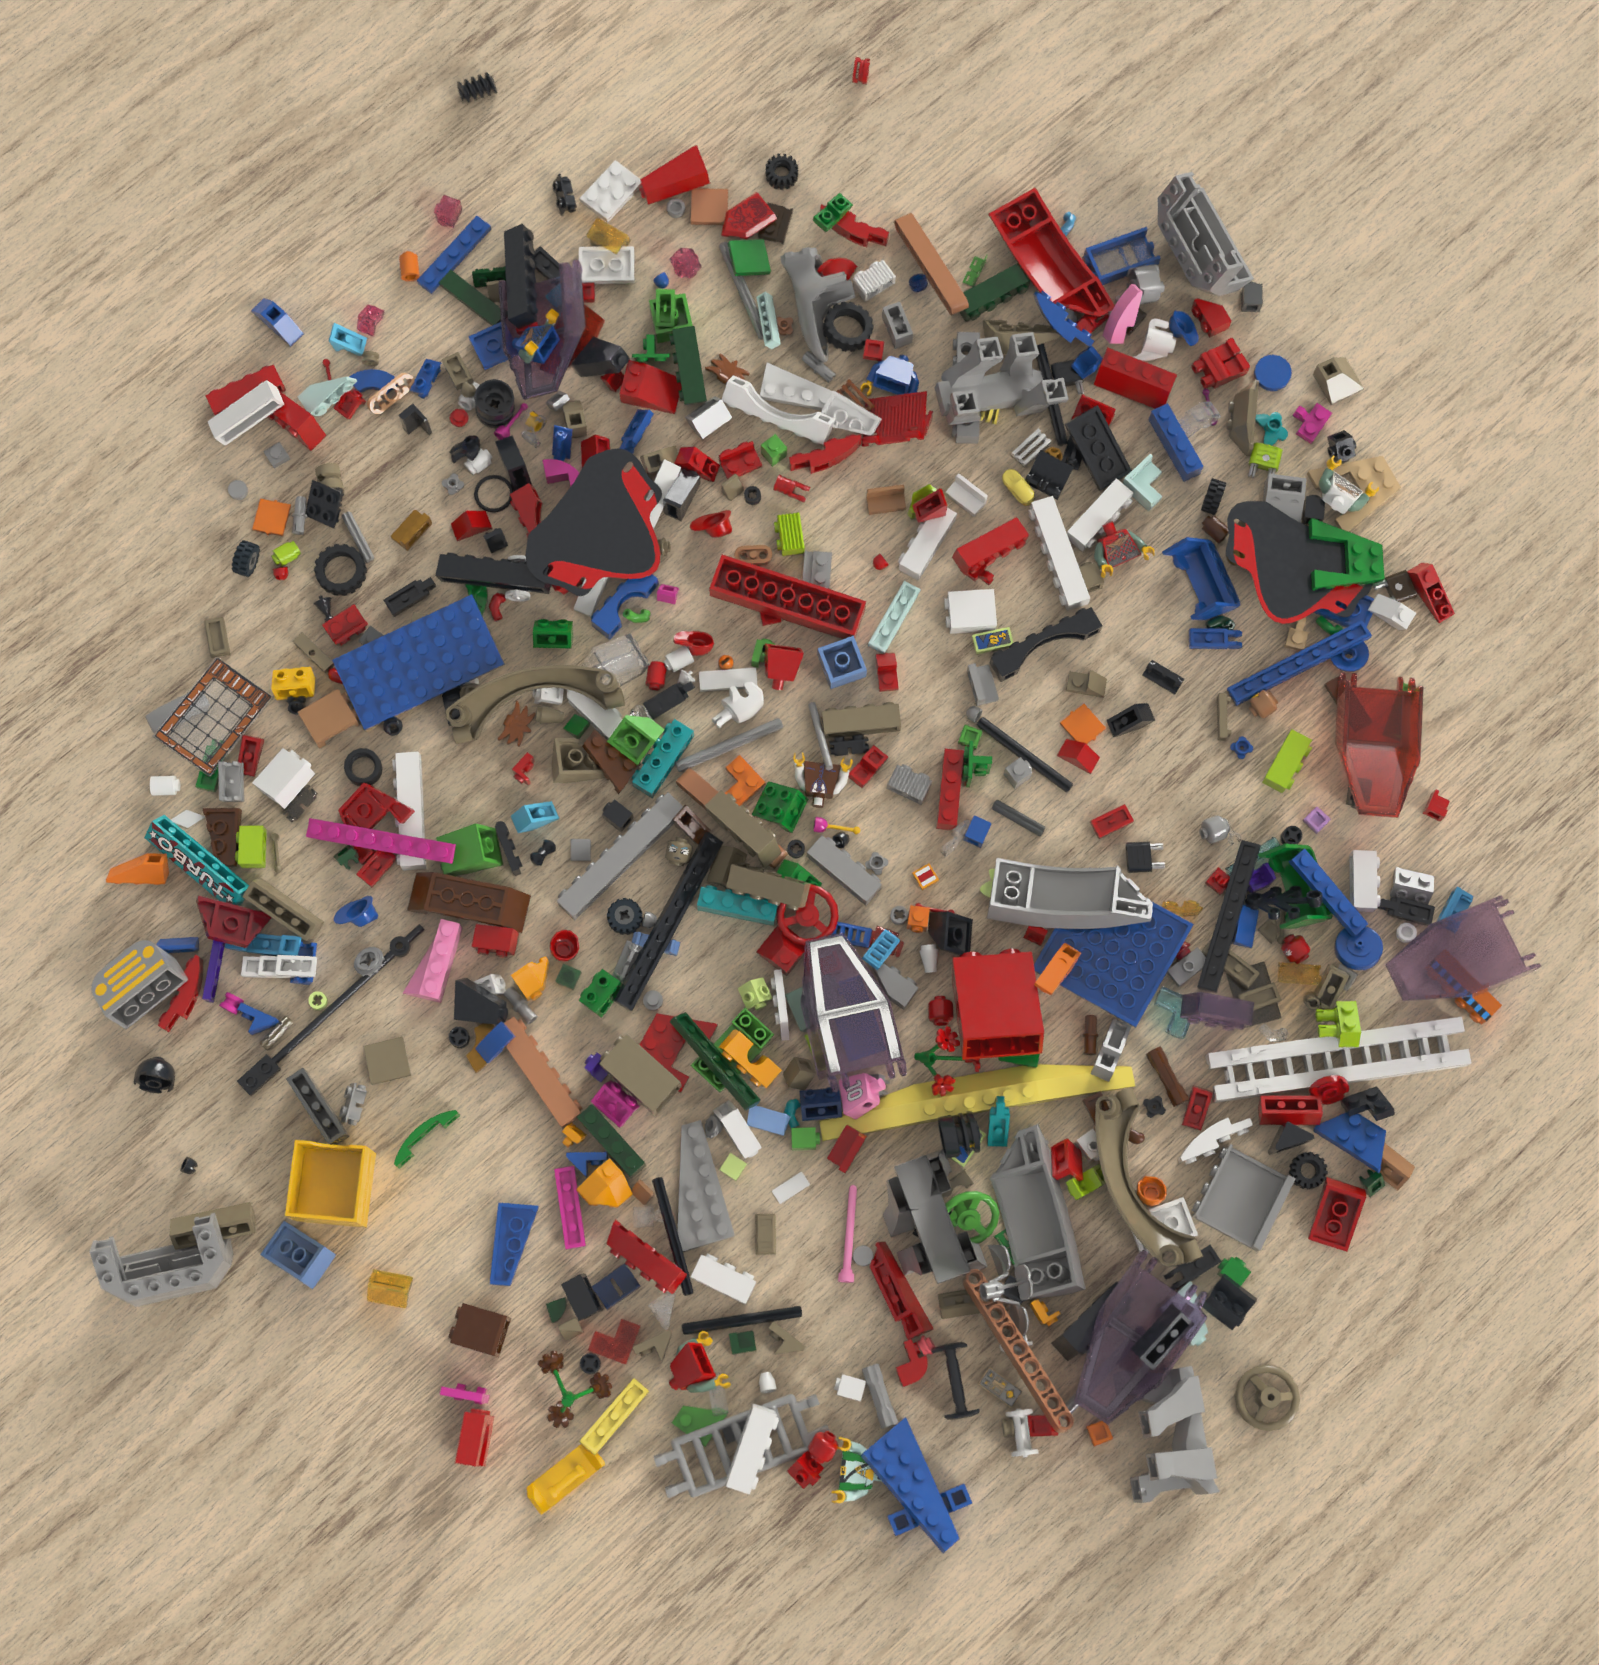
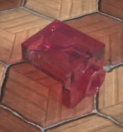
M367 304L358 315L357 330L373 336L376 325L384 317L385 310Z

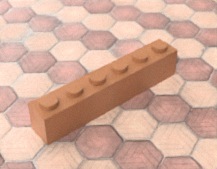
M513 1016L505 1022V1025L516 1037L506 1045V1048L561 1128L564 1129L567 1125L577 1120V1116L581 1114L580 1111L583 1108L577 1100L572 1101L569 1096L572 1092L565 1083L561 1085L558 1080L561 1076L554 1067L550 1069L546 1063L549 1059L543 1051L539 1053L535 1046L538 1043L532 1035L527 1036L524 1031L527 1027L521 1019L517 1021Z

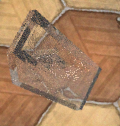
M667 1291L648 1304L662 1328L666 1331L669 1330L676 1291L673 1295Z

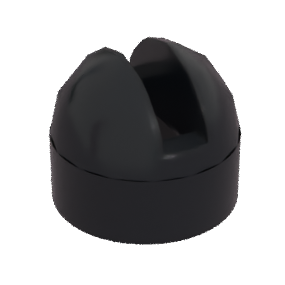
M840 831L833 836L832 840L836 843V847L842 849L849 843L850 838L848 834Z
M186 1157L180 1171L186 1174H193L196 1171L193 1167H198V1164L194 1159Z

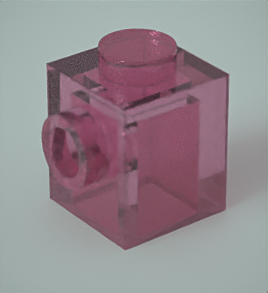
M443 195L440 203H437L434 208L437 222L444 227L450 226L454 228L463 210L461 201Z

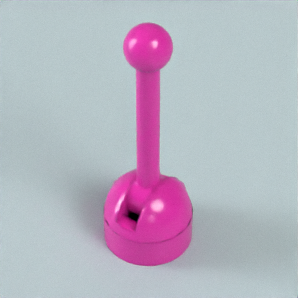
M522 403L520 409L506 426H499L494 431V435L499 440L510 436V426L523 410H527V404Z

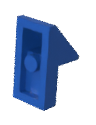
M240 1003L237 1009L242 1013L241 1017L249 1021L253 1020L248 1031L251 1035L275 1027L280 1023L277 1018L243 1003Z
M607 1152L566 1153L567 1159L586 1178H588V1163H591V1166H601L603 1162L608 1160Z

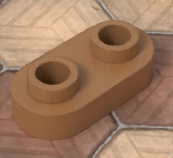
M766 545L741 546L736 549L734 558L753 565L762 566L771 562L772 551ZM764 554L766 558L761 559L759 556ZM745 555L747 559L742 560L740 557Z

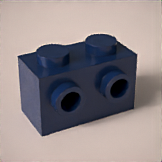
M839 1087L799 1091L802 1121L842 1118Z

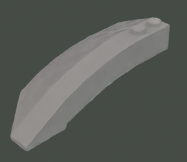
M997 858L987 919L1044 928H1110L1151 921L1153 903L1148 897L1145 898L1139 892L1140 889L1130 878L1127 879L1121 873L1122 870L1118 865L1105 868H1064Z
M1036 1125L1019 1130L1015 1136L1014 1143L1010 1149H1007L1000 1161L999 1168L996 1173L992 1174L989 1180L992 1182L1004 1221L1014 1268L1016 1269L1018 1265L1024 1264L1030 1270V1279L1033 1285L1032 1296L1026 1300L1020 1296V1299L1028 1301L1068 1295L1086 1290L1067 1206L1059 1180L1057 1181L1052 1176V1160L1039 1126Z

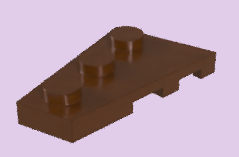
M594 730L582 747L593 762L599 765L605 773L604 776L608 781H611L619 795L641 764H635L607 742L608 739Z
M202 808L207 821V830L211 838L213 856L227 867H237L235 853L239 851V843L236 842V833L239 832V827L241 826L242 810L240 808Z

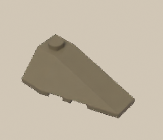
M983 320L985 338L998 337L1002 354H1007L1010 337L1014 334L1033 332L1037 345L1062 337L1048 325L1036 324L1034 327H1031L1022 322H1018V325H1009L1004 320Z
M554 739L551 764L554 783H572L606 777L599 765H596L582 747L584 743L580 742L579 739Z

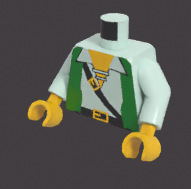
M839 1437V1439L843 1440V1446H837L839 1450H842L838 1490L831 1492L837 1494V1500L832 1501V1503L855 1501L867 1495L869 1489H872L873 1481L882 1482L861 1457L867 1449L861 1444L843 1437Z

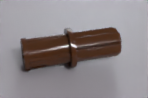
M1086 1015L1085 1033L1083 1034V1037H1085L1084 1054L1096 1055V1037L1099 1036L1097 1034V1016Z

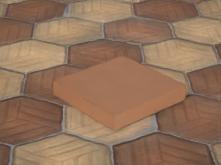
M693 189L691 225H723L726 211H728V189Z

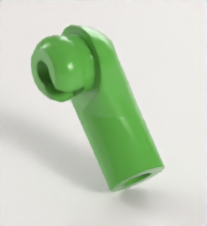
M625 609L623 612V617L633 623L647 622L651 615V612L646 609H642L640 614H636L630 609Z

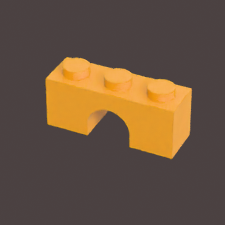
M734 1029L719 1046L723 1051L721 1054L728 1061L733 1060L737 1064L736 1069L742 1074L747 1073L751 1077L750 1081L756 1087L762 1086L767 1088L782 1070L768 1057L763 1055L756 1062L750 1063L747 1053L753 1046V1043L740 1031Z

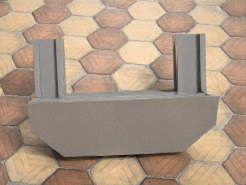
M1193 172L1176 175L1158 197V226L1191 286L1217 296L1237 292L1254 280L1251 272L1204 188H1201L1199 184L1196 185L1193 180Z
M211 1213L210 1216L194 1218L195 1226L192 1229L197 1246L175 1250L173 1245H168L120 1257L114 1237L112 1236L106 1240L93 1241L90 1255L101 1289L138 1307L217 1288L232 1265L234 1254L231 1238L223 1240L216 1214Z

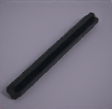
M1044 343L1037 345L1039 355L1036 357L1039 371H1041L1043 380L1053 379ZM1052 404L1048 409L1057 445L1064 446L1068 443L1060 407L1059 404Z
M982 717L979 719L976 725L1019 758L1021 757L1024 761L1027 760L1032 768L1064 792L1070 791L1073 786L1072 782L986 718Z
M658 1177L652 1180L674 1263L687 1274L680 1285L683 1295L688 1296L693 1294L694 1290L663 1178Z
M801 1306L683 1323L682 1332L684 1335L700 1333L701 1331H713L802 1317Z

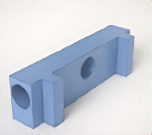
M634 931L632 942L643 947L649 935ZM674 939L670 940L664 953L677 956L680 942Z

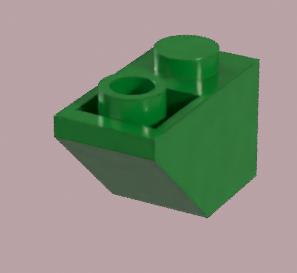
M786 859L783 860L776 872L782 875L781 878L787 876L812 885H822L817 878L799 863Z

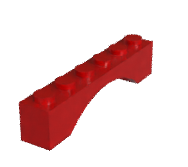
M529 483L510 494L512 498L510 503L513 509L519 512L520 517L518 519L521 525L528 530V533H526L527 537L541 522L543 505L536 489ZM549 564L548 567L552 570L553 566ZM581 579L576 584V587L583 584ZM552 585L555 591H559L563 595L569 592L561 586Z

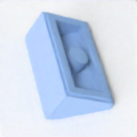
M754 1106L749 1109L747 1125L784 1136L790 1117L781 1112Z

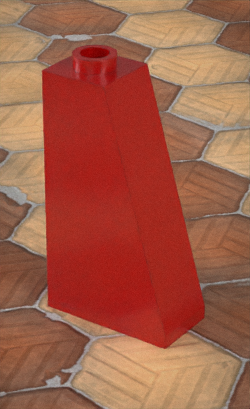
M698 146L691 147L640 179L642 187L639 190L642 199L646 198L649 205L710 184L708 172Z

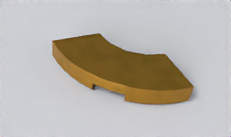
M482 1023L474 1028L476 1034L475 1045L466 1057L475 1073H478L487 1065V1062L475 1048L495 1028L494 1024Z

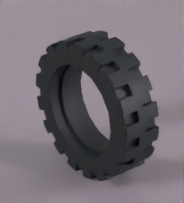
M853 302L835 304L833 308L829 309L823 323V333L828 338L827 341L830 344L832 343L834 348L842 349L841 351L845 352L847 350L854 352L856 349H862L866 339H870L874 324H872L873 319L869 317V312L862 309L863 307L859 304L858 306L854 305L855 303ZM840 316L852 317L862 326L863 332L858 337H845L834 327V320Z
M334 544L333 547H326V550L324 552L321 551L319 558L315 560L314 572L320 586L326 592L332 593L335 596H338V594L346 596L347 593L351 592L352 594L356 592L355 590L360 588L362 582L365 581V574L367 573L362 555L354 547H349L347 544ZM339 556L351 558L355 562L356 572L349 581L333 583L326 578L325 568L332 559Z

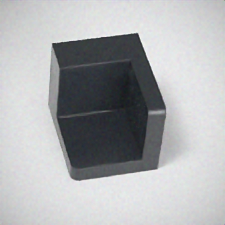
M1009 1275L1003 1285L1017 1282L1016 1278ZM1018 1286L1004 1289V1294L1001 1296L1008 1300L1017 1301L1020 1303V1306L1022 1305L1023 1301L1020 1299Z

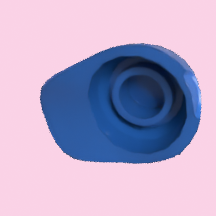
M1174 311L1169 320L1171 333H1173L1175 338H1184L1189 346H1194L1197 344L1199 336L1192 318L1185 312Z

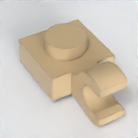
M1307 617L1296 621L1295 629L1289 628L1284 647L1297 651L1305 649L1309 632L1303 631Z

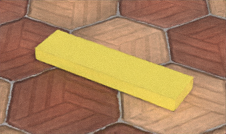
M633 1378L579 1442L595 1456L649 1391Z

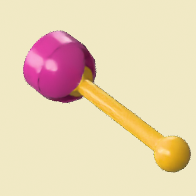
M815 817L813 832L822 833L827 828L851 831L854 834L860 833L859 827L850 828L830 825L824 818Z

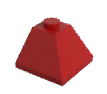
M777 925L756 953L776 969H782V973L788 976L810 946L805 947L792 943L782 934Z

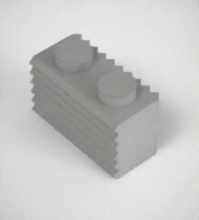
M902 764V766H896L887 784V789L922 805L931 787L932 780H929L930 777L928 775L914 773L912 768Z

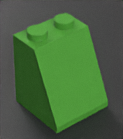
M475 823L436 837L437 841L456 844L453 864L441 862V869L446 875L460 876L503 865L497 833L493 827Z

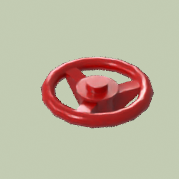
M810 884L805 907L798 908L794 916L784 918L787 904L780 903L776 912L778 927L782 934L794 944L805 947L810 946L809 942L827 939L836 929L839 918L837 904L832 895L820 886ZM816 894L824 898L830 907L831 919L828 927L818 920L819 911L814 906ZM800 924L804 927L814 926L822 934L815 938L805 939L793 934L787 926Z

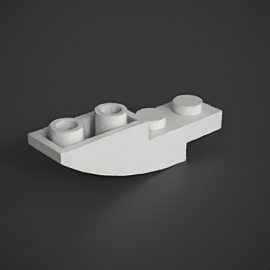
M1229 1118L1217 1122L1198 1135L1185 1148L1178 1162H1185L1187 1165L1197 1161V1156L1204 1155L1205 1158L1215 1154L1214 1150L1219 1148L1217 1140H1219V1143L1231 1139L1230 1135L1237 1133L1240 1136L1248 1133V1128L1253 1126L1251 1119L1248 1118L1231 1125Z

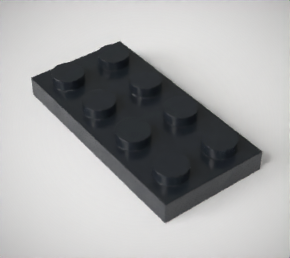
M1098 405L1064 424L1098 490H1103L1111 485L1116 478L1119 480L1132 471Z

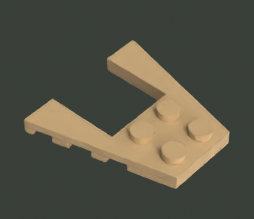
M1383 456L1343 463L1333 470V472L1342 477L1349 474L1355 486L1362 490L1363 493H1365V488L1371 482H1373L1370 486L1371 489L1376 490L1379 487L1377 493L1369 497V501L1360 511L1348 512L1337 517L1334 520L1338 528L1350 532L1400 490L1401 486ZM1328 467L1313 469L1307 472L1315 489L1320 488L1319 480L1324 470Z

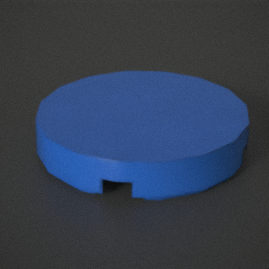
M1278 355L1264 356L1258 361L1254 370V377L1256 380H1259V386L1273 392L1286 387L1292 374L1290 364L1286 359Z

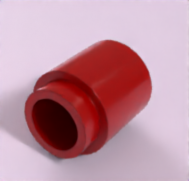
M659 661L650 662L645 683L650 690L659 691L660 688H664L667 671L665 663Z

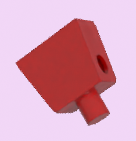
M765 643V675L767 678L773 679L772 689L783 690L784 681L795 680L804 655L801 648Z

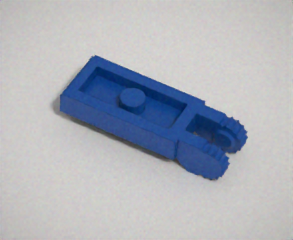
M1190 628L1189 649H1240L1243 647L1242 642L1228 641V637H1241L1242 631Z

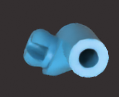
M1066 212L1063 216L1066 222L1061 227V230L1065 236H1067L1075 224L1076 216L1072 215L1071 212Z

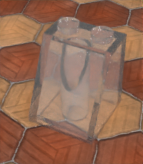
M630 633L593 647L582 666L612 672L621 687L644 674L649 663L647 657L640 650L638 642ZM605 674L602 677V683L604 685L610 683V675Z

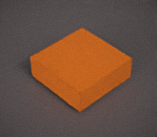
M1106 1419L1086 1426L1093 1446L1113 1439Z

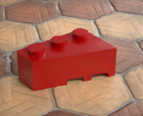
M279 391L284 405L267 416V418L271 421L274 419L279 427L288 431L294 438L312 451L327 435L311 413Z

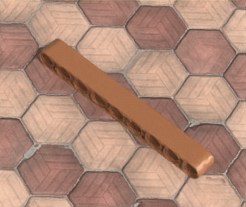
M977 1269L970 1270L963 1278L964 1288L1052 1428L1058 1433L1066 1432L1074 1424L1072 1414L1002 1303L999 1301L993 1302L992 1299L984 1302L980 1299V1284L988 1283L983 1273ZM969 1276H975L978 1283H970ZM991 1311H997L1000 1319H993ZM1003 1328H1007L1010 1331V1337L1003 1335ZM1014 1346H1018L1021 1348V1355H1017L1014 1353ZM1030 1364L1033 1367V1373H1028L1024 1365ZM1037 1381L1044 1384V1391L1036 1388ZM1048 1399H1051L1055 1402V1409H1051L1048 1407ZM1059 1417L1066 1419V1427H1062L1059 1424Z

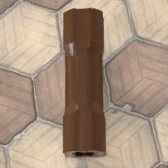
M1159 1046L1146 1053L1151 1066L1156 1070L1165 1086L1173 1107L1189 1100L1185 1089L1178 1082L1162 1047Z

